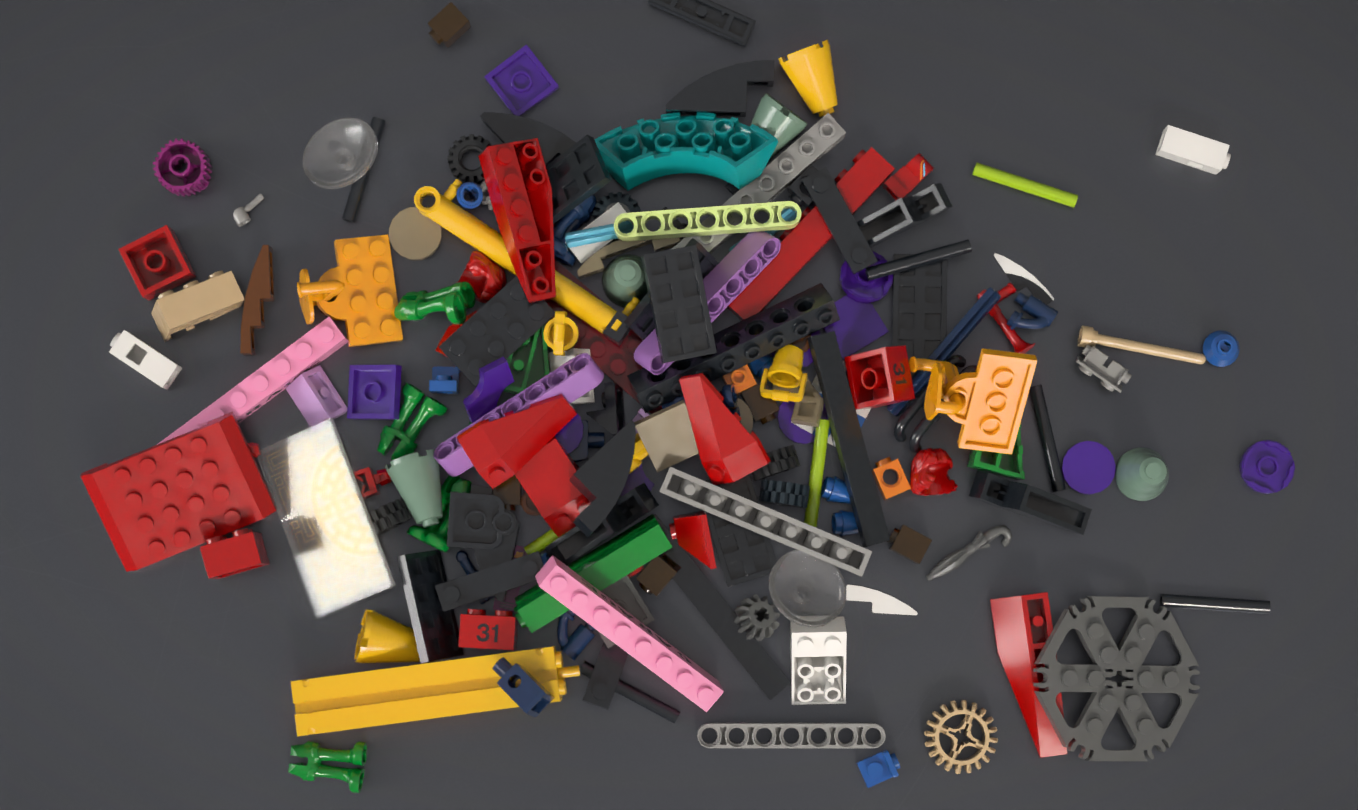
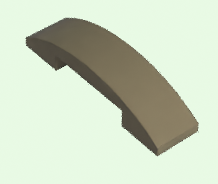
M679 237L622 241L620 239L603 247L588 258L578 269V277L581 280L604 272L603 260L652 244L654 252L664 251L676 246L680 239Z

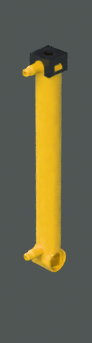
M455 179L444 195L431 186H424L415 193L414 203L423 216L430 218L517 276L501 233L452 202L457 195L458 188L462 185L459 179ZM428 196L435 197L436 201L432 207L426 208L422 206L423 199ZM555 270L556 297L551 298V300L620 346L631 331L624 321L640 303V300L633 297L622 312L616 311Z

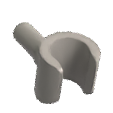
M262 194L257 195L248 205L239 207L234 211L233 217L239 227L251 221L248 212L264 199Z

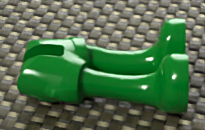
M458 282L429 293L426 290L408 292L402 296L395 308L394 314L398 320L417 321L423 319L429 313L442 311L446 312L451 323L455 325L464 324L466 321L465 309L472 308L475 305L474 289L468 282Z
M408 382L402 387L404 402L399 412V420H394L391 426L386 425L380 433L381 439L377 451L384 456L389 452L396 440L401 441L395 449L391 460L414 453L418 445L415 441L424 424L432 416H442L448 410V407L441 402L426 396L418 414L408 429L404 431L403 428L412 411L425 396L423 391Z
M448 475L441 486L443 517L438 519L439 523L426 528L413 525L408 528L406 533L429 546L447 553L449 549L447 547L450 492L470 493L473 483L459 476L452 477Z
M307 741L305 744L291 746L290 755L300 758L307 757L308 764L289 763V773L299 776L304 781H315L316 777L343 780L348 783L352 793L361 792L365 769L329 766L322 764V761L347 762L365 766L367 760V744L365 742H356L354 747L348 750L321 748L320 743Z

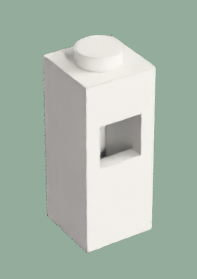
M1170 125L1163 130L1155 154L1215 175L1222 168H1227L1231 154L1227 153L1230 145Z
M126 330L122 333H117L110 343L112 348L109 353L166 390L169 389L182 370L181 366Z

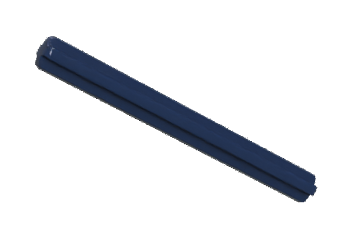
M988 288L928 359L947 361L1000 300V294L995 289ZM917 370L912 376L915 397L929 382L930 371ZM912 400L887 405V409L893 415L899 416Z

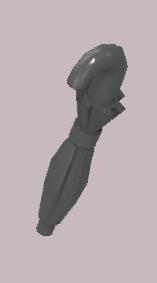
M996 525L983 534L979 530L972 543L967 544L965 548L948 554L926 575L928 581H931L953 571L969 555L975 553L976 550L991 547L989 542L999 535H1004L1001 543L1006 547L1012 539L1011 530L1005 525Z

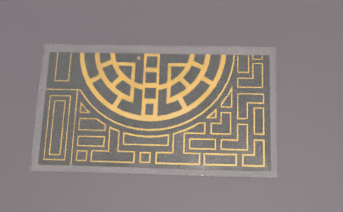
M327 418L321 423L264 449H260L261 455L257 459L271 496L277 506L280 521L316 617H324L328 613L396 586L333 418Z

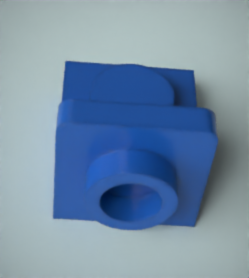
M433 367L432 380H429V391L432 394H459V369L457 367Z
M886 749L856 762L867 788L892 777L899 776L897 769L901 768L895 753L889 754Z

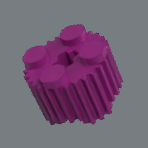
M176 138L174 142L169 140V144H165V148H160L161 152H157L159 156L155 157L156 161L153 162L155 166L153 170L156 172L154 175L164 188L172 194L181 195L182 197H185V194L189 197L191 193L196 195V191L201 192V190L207 188L210 184L209 179H211V176L209 174L212 173V170H210L212 165L204 150L194 142L192 143L189 140L186 142L183 138L180 141ZM182 163H185L187 169L181 173L178 169L182 168Z

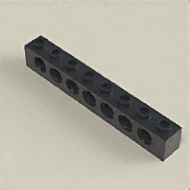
M819 283L713 334L717 353L674 361L659 375H654L647 369L642 368L627 375L635 396L645 413L683 395L679 381L682 376L703 373L711 382L840 320L833 298L823 284Z

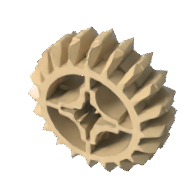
M961 700L960 708H957L956 701H950L951 710H948L944 704L940 705L943 712L942 715L936 711L932 712V715L937 718L936 723L930 720L926 722L927 725L933 727V731H924L925 736L932 737V740L926 741L924 744L926 747L934 746L935 748L928 755L930 757L939 755L935 761L938 766L947 761L944 767L946 771H950L954 764L956 774H960L962 766H964L966 773H971L970 764L972 763L978 770L981 769V764L978 761L980 758L987 763L990 761L989 757L984 755L986 750L990 753H995L996 751L988 746L989 742H998V738L990 737L989 734L995 733L997 727L988 728L987 726L993 721V718L991 716L985 719L982 718L986 714V709L984 708L976 713L977 703L973 702L969 709H967L966 700ZM966 714L964 720H961L959 726L955 728L943 725L947 719L954 715ZM973 718L981 727L982 741L975 739L971 734ZM964 729V735L972 740L973 743L961 741V744H957L958 739L954 737L955 735L950 734L949 731L956 733ZM940 732L946 734L951 739L949 755L943 751L940 745ZM966 746H973L978 749L976 753L968 758L956 759L958 753L960 754L961 750Z

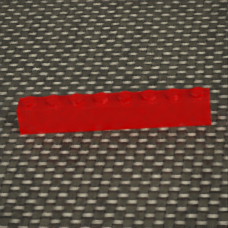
M872 147L867 152L862 149L852 160L855 165L849 171L843 169L834 179L852 215L857 212L895 170ZM816 206L812 210L807 207L801 213L800 223L794 229H787L779 237L782 242L778 255L728 305L727 308L739 320L742 321L763 311L832 238Z

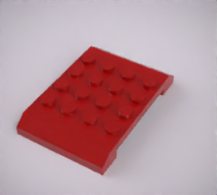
M233 412L208 421L207 425L111 464L105 463L80 475L126 572L139 570L203 544L207 539L225 535L262 520L277 510V506Z

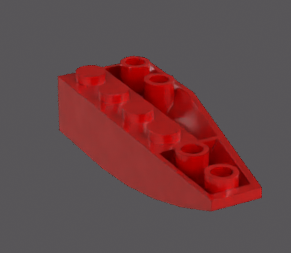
M538 138L488 146L478 157L499 230L519 282L529 303L555 298L552 187Z
M1048 592L990 599L997 654L1040 758L1067 754V747L1062 746L1034 692L1044 691L1045 688L1033 686V683L1043 681V674L1033 671L1034 668L1045 667V665L1034 663L1053 631ZM1060 692L1056 696V704L1064 718L1062 694Z

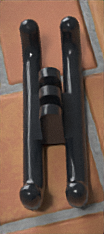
M953 355L947 360V362L958 367L966 365V359L961 355ZM967 366L959 375L966 372H976L977 366ZM928 383L896 422L894 436L898 442L906 440V426L921 407L924 409ZM938 413L932 420H927L925 415L916 426L909 441V446L914 453L922 450L921 438L934 421L938 422L941 418L939 416L941 413Z

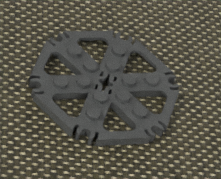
M1086 596L1087 598H1081L1082 610L1079 612L1075 605H1069L1068 609H1064L1034 664H1044L1045 667H1036L1033 672L1042 673L1044 678L1040 683H1033V686L1045 688V690L1034 692L1062 746L1067 747L1068 751L1074 752L1076 747L1080 745L1081 752L1079 753V758L1085 759V761H1147V759H1154L1155 757L1152 753L1153 746H1156L1157 750L1163 753L1166 751V748L1171 747L1199 694L1188 692L1189 690L1200 689V685H1192L1190 682V677L1192 675H1199L1200 671L1188 668L1199 665L1171 611H1167V608L1162 606L1158 608L1156 613L1153 611V605L1156 602L1154 599H1148L1149 597ZM1108 607L1131 608L1136 613L1118 647L1102 618L1104 609ZM1075 629L1093 664H1060L1057 661L1056 653L1069 630ZM1163 630L1167 631L1180 654V662L1175 666L1142 665L1158 634ZM1118 673L1119 676L1129 678V680H1122L1116 683L1112 680H1105V677L1116 676ZM1060 692H1092L1073 728L1069 727L1056 704V696ZM1141 693H1175L1179 696L1180 705L1166 728L1158 726ZM1116 711H1118L1135 744L1130 750H1105L1101 745V739Z

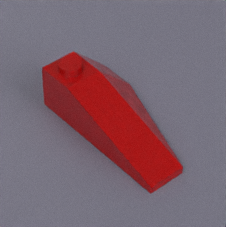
M562 394L533 403L529 409L514 413L513 410L504 413L505 417L490 422L489 419L480 421L457 436L459 443L475 469L492 489L514 476L577 415L576 410Z

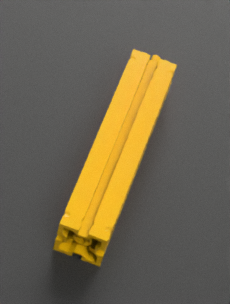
M556 646L291 681L292 697L296 712L297 736L519 707L497 684L501 677L492 669L496 662L503 657L512 666L516 663L523 666L554 697L550 703L560 702L563 700L562 695L567 694L565 678L580 676L579 665L563 667L562 651H556ZM521 679L516 681V688L521 684Z

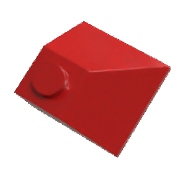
M698 511L673 516L674 523L669 524L672 540L677 539L679 546L710 569L717 568L706 512Z

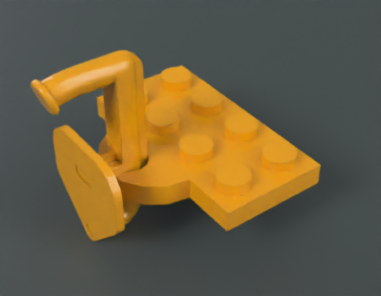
M388 234L335 240L334 247L337 267L326 271L319 278L318 282H310L307 269L300 271L297 291L307 325L314 322V306H318L326 316L334 320L345 321L348 347L403 340L401 321L394 314L398 300Z
M982 348L976 372H966L960 375L957 367L947 361L922 359L915 356L909 359L911 372H916L917 370L931 372L924 401V411L927 420H932L938 413L947 414L955 422L961 423L962 426L957 441L959 448L1012 454L1037 364L1036 355Z

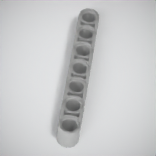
M709 722L700 726L697 737L699 743L705 748H878L884 743L886 734L881 726L871 722ZM713 728L716 730L717 738L714 742L707 743L703 741L701 735L704 729ZM733 728H740L744 731V738L739 743H734L729 739V732ZM761 728H768L771 731V739L766 743H761L756 739V733ZM788 728H795L798 731V739L793 743H788L784 740L783 735ZM815 728H822L825 731V739L820 743H815L811 740V732ZM843 728L851 729L853 734L852 739L847 743H842L838 739V733ZM870 728L878 729L880 734L879 739L874 743L867 742L865 734Z

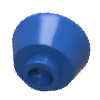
M1223 330L1215 331L1208 335L1203 343V354L1206 360L1214 366H1228L1239 355L1240 347L1238 340L1230 332Z

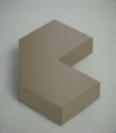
M808 377L803 399L800 402H795L791 421L794 424L819 427L824 400L811 384ZM773 384L771 390L775 389L782 391H790L791 393H798L800 386L795 388H783Z

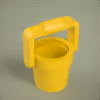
M555 311V317L548 321L543 332L545 342L553 349V355L565 356V351L573 348L579 338L578 327L574 321L567 318L566 311Z
M786 345L776 351L772 365L769 368H764L760 384V394L762 397L783 402H800L803 399L807 373H802L804 353L800 348ZM767 379L774 385L783 388L800 386L799 392L791 393L790 391L765 389Z

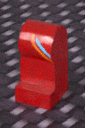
M918 153L905 166L892 175L884 183L883 188L895 201L907 197L933 171L934 167Z

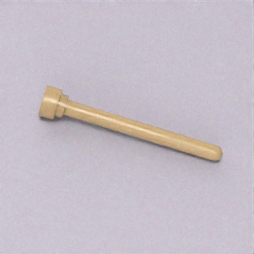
M1082 325L1078 335L1077 345L1079 347L1085 348L1087 344L1089 346H1096L1097 344L1195 364H1204L1206 361L1205 355L1102 335L1089 326Z

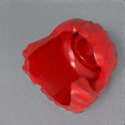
M473 251L458 282H468L474 289L476 301L487 303L506 286L507 279L500 265L483 253Z
M927 448L915 455L911 463L909 482L911 491L914 494L934 496L956 491L958 485L954 480L950 479L947 473L953 467V462L944 449Z

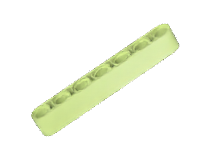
M793 201L623 213L616 217L614 231L616 236L622 241L787 230L798 225L801 218V209ZM785 209H791L795 212L796 219L790 222L785 221L781 213ZM764 211L769 215V220L763 224L758 223L754 219L755 213ZM737 213L742 217V222L736 226L731 225L727 221L728 215ZM710 215L715 219V224L709 228L704 227L700 223L701 217ZM677 217L685 218L688 221L687 227L681 230L676 229L673 226L674 219ZM650 219H656L661 223L660 229L654 232L649 231L645 225ZM629 221L634 225V228L630 233H622L618 229L620 223Z

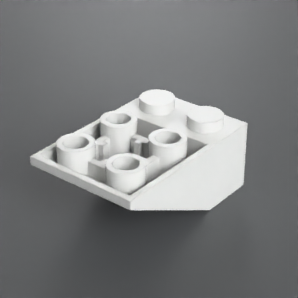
M844 616L790 618L792 705L846 704L847 631Z

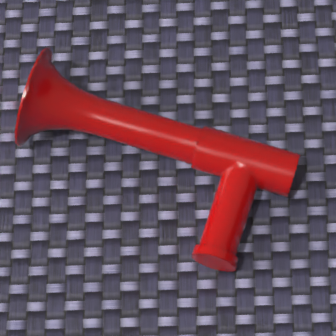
M1009 282L1007 286L998 291L1001 298L988 313L1010 340L1014 352L1025 354L1035 346V343L1025 342L1014 329L1011 330L1010 326L1006 324L1008 320L997 305L1011 294L1016 293L1015 287ZM986 289L981 291L976 297L979 299Z

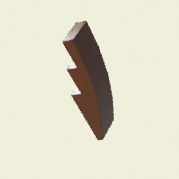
M263 245L252 270L245 296L240 353L244 356L256 355L254 329L265 328L264 302L275 301L273 249L269 245Z

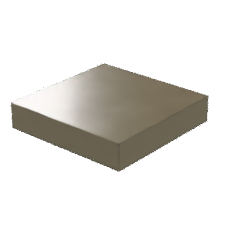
M684 400L634 422L636 430L657 472L699 453Z

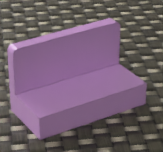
M320 365L300 374L286 387L287 392L313 431L322 428L329 421L347 412V406Z

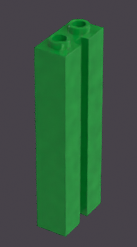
M651 514L569 564L568 567L599 591H602L672 548V545L654 514ZM538 584L515 597L517 604L514 607L515 616L522 628L528 627L531 633L570 610L540 588Z

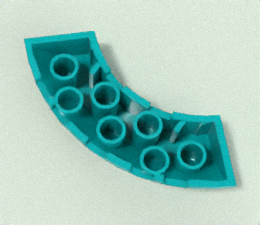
M680 112L662 114L661 119L645 121L643 118L637 120L636 125L625 129L619 126L594 139L610 175L627 191L648 180L678 173L710 175L725 180L740 190L761 176L778 144L777 138L754 124L750 127L739 123L738 118H717L716 114L697 112L696 116H681Z

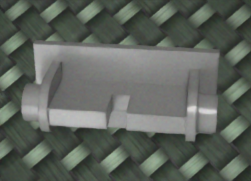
M1087 344L1081 352L1085 357L1077 356L1078 368L1088 376L1094 374L1100 378V384L1109 391L1117 390L1121 393V381L1126 384L1132 376L1128 373L1129 370L1115 360H1112L1108 367L1104 366L1103 364L1109 356L1094 345L1091 347Z

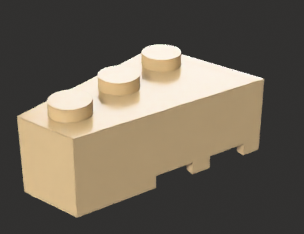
M217 271L208 276L209 280L201 283L195 280L184 285V289L174 293L173 290H169L158 296L159 299L156 300L151 314L164 342L172 339V333L185 328L187 331L192 330L197 323L208 319L213 320L242 306L245 299L232 271L227 273Z

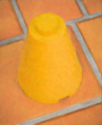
M828 40L822 41V48L818 43L788 54V61H786L785 56L778 58L780 65L812 114L818 113L819 117L835 112L833 107L838 105L831 49Z
M365 610L360 624L362 625L361 632L358 633L356 642L355 662H420L413 628L376 611Z

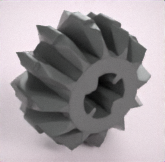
M757 594L752 595L750 599L744 598L740 603L741 606H738L734 611L738 615L734 619V623L741 625L738 633L747 632L746 640H750L755 637L756 641H762L764 637L770 638L774 634V630L780 625L776 619L780 617L781 613L774 612L773 610L776 607V603L769 605L768 596H763L760 599Z

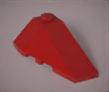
M703 373L682 376L679 379L701 463L713 485L735 482L771 461L757 435L753 431L749 433L739 422L742 418L737 412L734 414L730 412L723 403L724 397Z

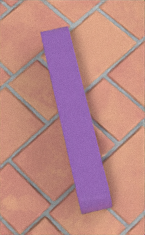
M766 231L749 232L703 279L711 323L778 255L781 249V243L778 238ZM655 329L640 343L634 352L635 362L654 375L663 373L673 363H662Z
M581 353L442 442L435 449L433 457L450 476H458L474 466L459 443L458 435L480 421L489 419L490 422L505 417L504 413L513 410L514 413L529 409L533 403L560 394L569 403H572L597 387L602 382L604 373L588 353Z

